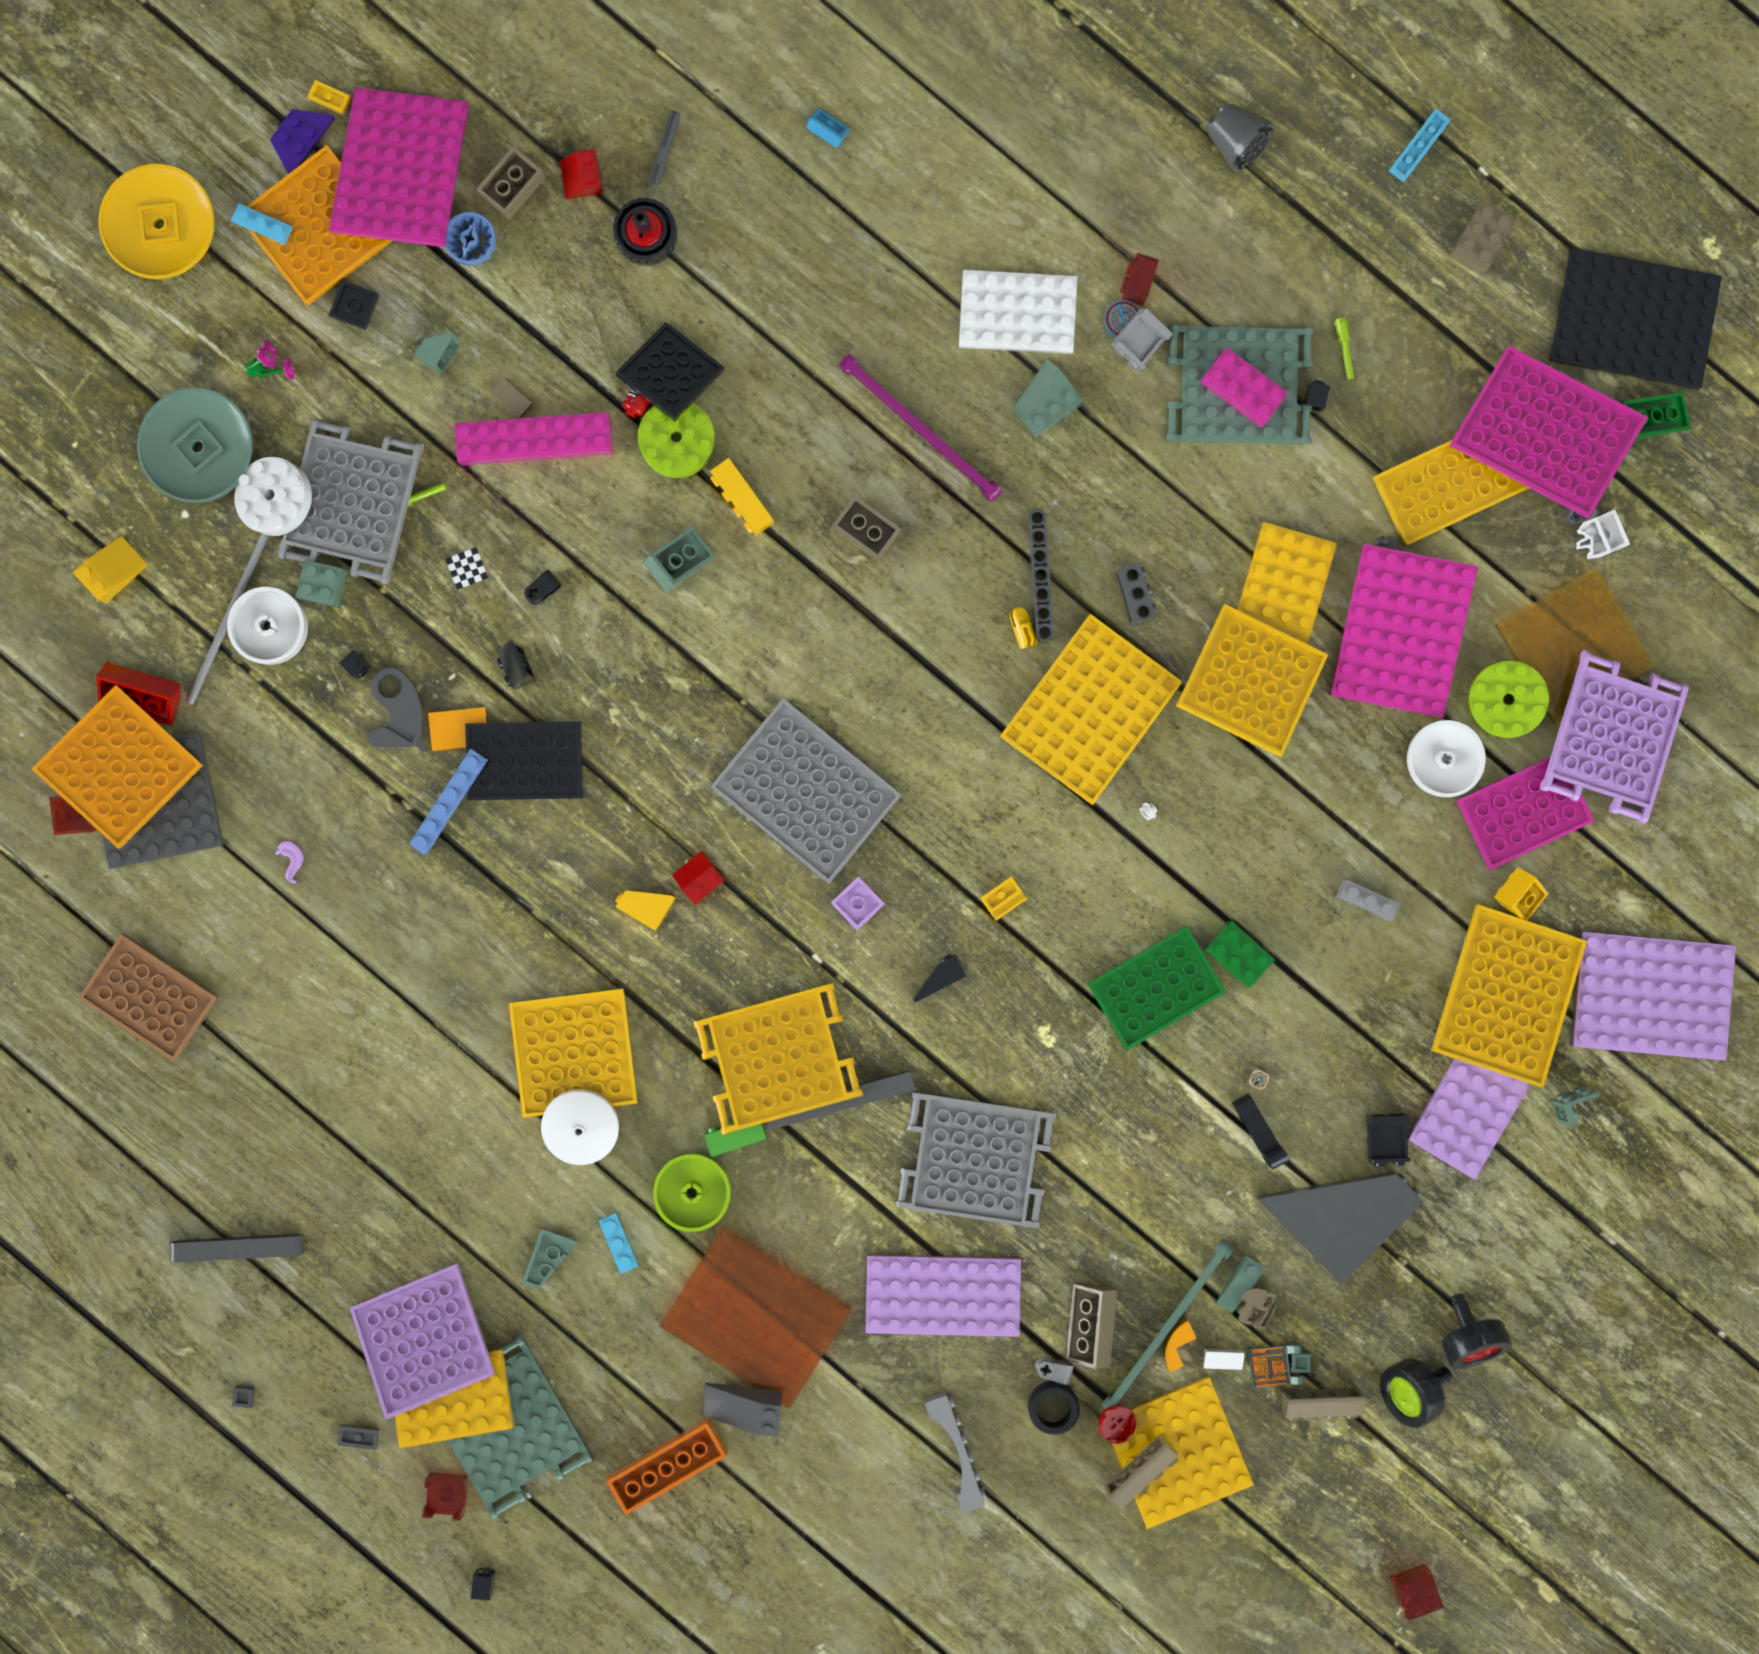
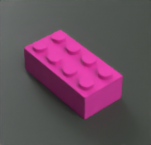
M1227 347L1200 382L1260 428L1266 424L1288 394L1287 391Z

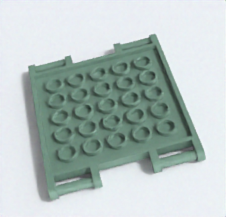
M1168 326V330L1173 334L1170 337L1168 365L1182 366L1181 402H1167L1169 421L1166 441L1311 444L1309 434L1312 406H1305V404L1297 405L1298 369L1313 368V361H1311L1312 328ZM1178 334H1183L1182 359L1177 358ZM1298 336L1304 337L1303 361H1298ZM1226 347L1288 392L1262 428L1200 383ZM1176 410H1181V435L1176 434ZM1297 412H1302V437H1296Z
M522 1334L517 1335L513 1341L497 1349H503L504 1354L518 1346L522 1349L505 1360L514 1428L448 1440L493 1520L499 1517L500 1513L515 1504L526 1501L527 1495L522 1485L553 1467L557 1478L562 1480L566 1477V1474L576 1468L594 1461L590 1450ZM579 1451L582 1452V1457L562 1468L559 1464ZM515 1490L516 1496L495 1507L493 1502Z

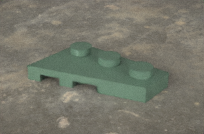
M542 1227L522 1284L540 1290L578 1240Z

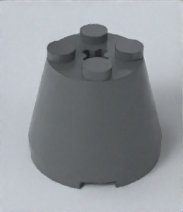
M1225 103L1220 108L1218 116L1215 120L1212 119L1208 123L1206 129L1208 130V136L1230 168L1236 173H1240L1244 169L1242 167L1249 163L1252 165L1270 143L1268 140L1270 133L1275 131V125L1270 120L1242 107Z

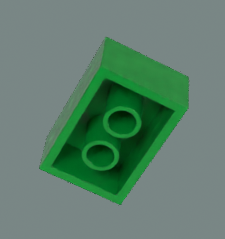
M1227 921L1203 948L1242 985L1249 989L1275 961L1272 956L1232 921Z

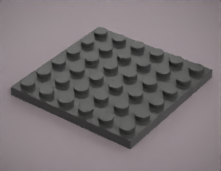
M201 733L174 738L203 765L195 775L121 849H118L102 834L109 869L224 846Z

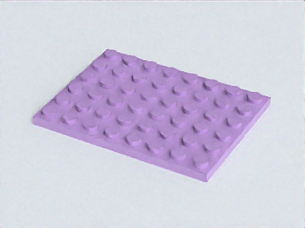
M1590 932L1580 933V939L1586 940L1587 944L1576 980L1571 1046L1727 1060L1736 946Z

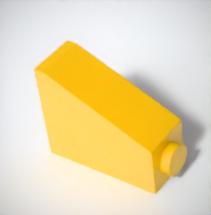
M625 890L624 893H619L615 902H617L616 908L656 931L677 897L674 895Z

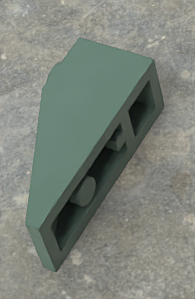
M1244 1253L1215 1303L1233 1313L1242 1302L1240 1299L1242 1295L1253 1288L1265 1267Z

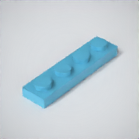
M1435 109L1388 172L1404 183L1451 119Z

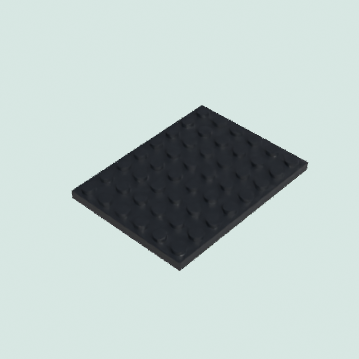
M1571 248L1569 250L1549 362L1699 390L1703 384L1722 276Z

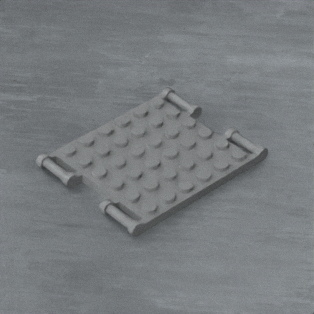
M314 418L300 467L311 485V506L303 522L293 531L283 535L278 557L283 560L291 559L299 562L308 560L319 563V554L323 553L352 560L351 576H362L388 585L391 581V571L420 457L424 450V444L394 439L393 436L389 435L384 437L382 448L348 441L352 434V427L333 425ZM321 429L341 434V437L338 439L318 434V431ZM394 446L411 450L413 455L390 451V447ZM289 546L310 550L311 555L307 556L290 552L288 549ZM364 563L384 568L383 573L361 569L360 565Z
M912 1092L911 1098H913L910 1122L907 1124L906 1130L920 1132L921 1139L916 1170L909 1168L900 1169V1174L902 1175L898 1200H896L895 1206L1039 1228L1040 1221L1038 1220L1041 1200L1045 1189L1030 1187L1036 1150L1051 1152L1050 1139L1053 1119H1056V1113ZM920 1100H926L923 1125L918 1126ZM1046 1118L1042 1144H1038L1040 1119ZM909 1176H914L911 1202H907L906 1194ZM1029 1194H1034L1031 1220H1026Z

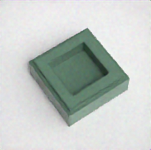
M1311 1353L1291 1354L1290 1371L1295 1373H1311Z

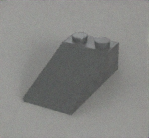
M706 1382L703 1416L758 1435L778 1437L783 1391Z

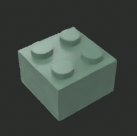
M304 560L296 598L339 608L348 571L339 567Z

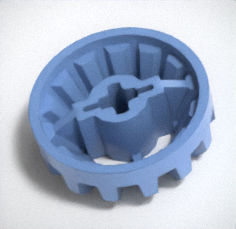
M464 212L456 215L449 221L445 248L458 264H464L467 267L472 265L481 266L482 262L490 260L493 251H496L497 236L491 223L484 216L474 212ZM479 233L483 234L485 245L481 244V240L478 237ZM460 241L463 243L462 250L460 249L459 245ZM480 247L484 248L481 253L472 256L474 251H477Z

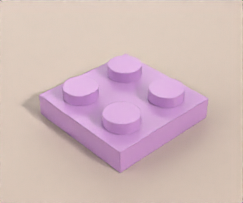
M859 876L831 902L856 930L863 926L885 904Z

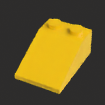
M121 536L86 559L72 573L98 601L108 603L149 564Z

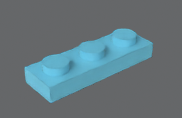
M239 203L231 218L232 223L283 245H286L293 229L291 225Z
M617 1212L599 1219L598 1222L620 1274L638 1267V1261Z

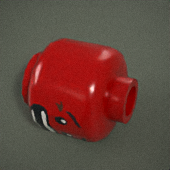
M631 390L625 397L622 406L626 410L625 414L635 419L636 416L644 417L651 403L636 391Z

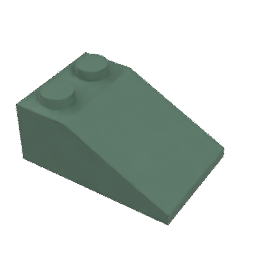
M692 526L650 554L643 564L664 591L668 593L716 556Z

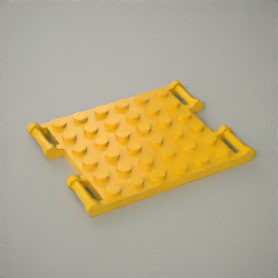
M827 984L693 1022L694 1028H697L703 1052L701 1054L702 1060L717 1056L726 1093L712 1097L713 1102L717 1106L722 1126L720 1129L722 1135L864 1095L857 1080L853 1065L855 1064L854 1058L838 1061L829 1028L830 1024L843 1021L833 991L835 990L834 984ZM826 992L832 1013L830 1018L826 1016L820 993ZM706 1025L710 1027L715 1050L710 1051L704 1029ZM846 1066L853 1092L847 1093L840 1067ZM728 1099L735 1125L729 1126L723 1100Z

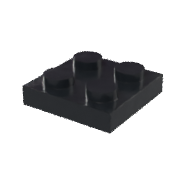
M342 280L329 316L366 330L379 294Z

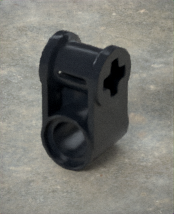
M546 570L525 589L524 594L531 604L539 605L555 593L562 584L550 570ZM535 592L537 598L532 597L531 593Z

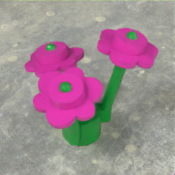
M263 339L264 347L259 348L257 356L245 364L247 374L252 378L258 376L261 379L268 375L285 372L287 378L293 380L296 368L289 358L283 359V368L264 372L266 367H274L276 365L274 359L279 357L274 342Z

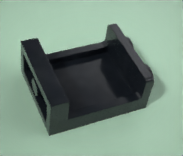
M1405 1113L1366 1115L1368 1161L1378 1167L1386 1166V1163L1403 1166L1405 1162H1411V1158L1408 1157L1407 1142L1409 1115Z

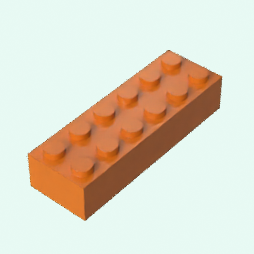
M708 1417L610 1474L606 1483L626 1516L727 1457L728 1449Z

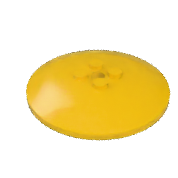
M148 164L127 171L110 186L102 200L98 222L103 245L117 264L139 277L167 279L185 273L202 259L213 238L215 216L208 194L190 174L170 165ZM158 220H164V226L161 229H156L155 227Z

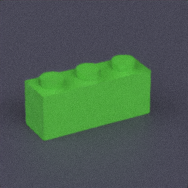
M734 1120L729 1121V1126L735 1125ZM763 1124L722 1135L721 1128L717 1125L708 1128V1132L704 1135L711 1157L767 1139Z

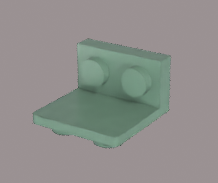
M1582 1086L1574 1089L1573 1093L1556 1095V1099L1551 1100L1558 1122L1570 1127L1577 1125L1576 1118H1578V1114L1572 1105L1600 1096L1599 1091Z

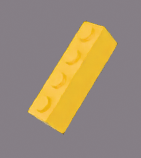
M729 458L710 471L712 474L711 481L716 487L720 486L724 491L721 493L727 503L732 502L734 505L732 510L738 518L742 517L746 523L743 525L749 534L753 532L757 536L774 524L770 514Z

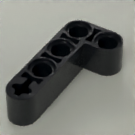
M1247 1093L1231 1102L1267 1165L1274 1170L1288 1162L1290 1159L1286 1151L1276 1140L1250 1094Z

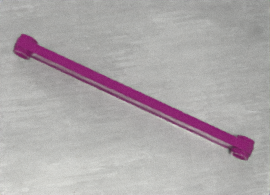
M848 354L840 361L838 366L844 373L849 376L852 374L974 482L982 490L981 494L988 501L993 502L1000 496L1002 489L995 482H988L864 372L859 367V362L852 355Z

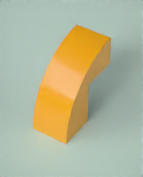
M1186 1317L1173 1326L1165 1340L1164 1359L1169 1372L1184 1366L1176 1348L1197 1339Z

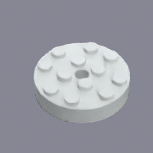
M278 457L262 458L252 463L248 467L247 472L239 477V484L235 488V507L240 519L249 528L269 536L284 535L296 529L306 518L312 501L311 485L306 474L295 464Z
M258 587L247 591L235 601L228 615L227 630L232 645L243 657L256 663L275 665L288 661L300 651L307 637L308 620L302 605L289 593L273 587ZM270 621V627H272L273 629L269 628L268 630H265V623Z

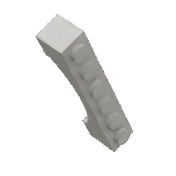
M944 1391L924 1398L930 1420H935L946 1430L959 1453L962 1477L960 1488L956 1489V1495L962 1513L985 1506L984 1499L987 1497L984 1488H980L977 1481L980 1480L977 1469L973 1470L971 1463L974 1462L971 1451L966 1450L965 1444L968 1442L965 1433H961L958 1427L961 1425L958 1414L954 1415L952 1408L955 1407L952 1396H948L947 1392Z

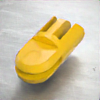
M1023 607L1012 609L1010 621L1019 648L1024 649L1037 645L1038 641L1026 609Z

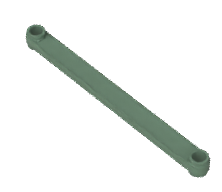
M1224 1239L1220 1241L1214 1250L1217 1254L1115 1394L1107 1396L1100 1406L1103 1410L1111 1405L1121 1404L1119 1400L1223 1258L1227 1260L1234 1251L1235 1247L1230 1242Z

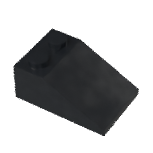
M513 640L508 641L497 652L499 655L497 662L500 668H504L506 672L504 679L508 687L511 686L516 690L535 682L536 679L522 645Z

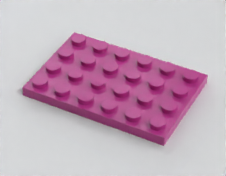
M1550 757L1456 800L1488 870L1595 822L1582 793L1579 800L1574 801L1567 796L1552 791L1540 790V784L1545 777ZM1553 778L1552 784L1571 790L1574 788L1573 784Z

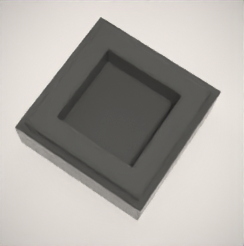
M236 1385L232 1406L252 1408L256 1388Z

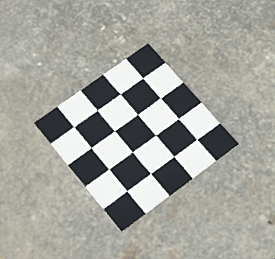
M477 547L445 559L457 590L488 578Z

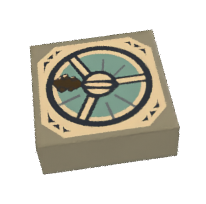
M1253 1067L1246 1084L1264 1093L1272 1075Z

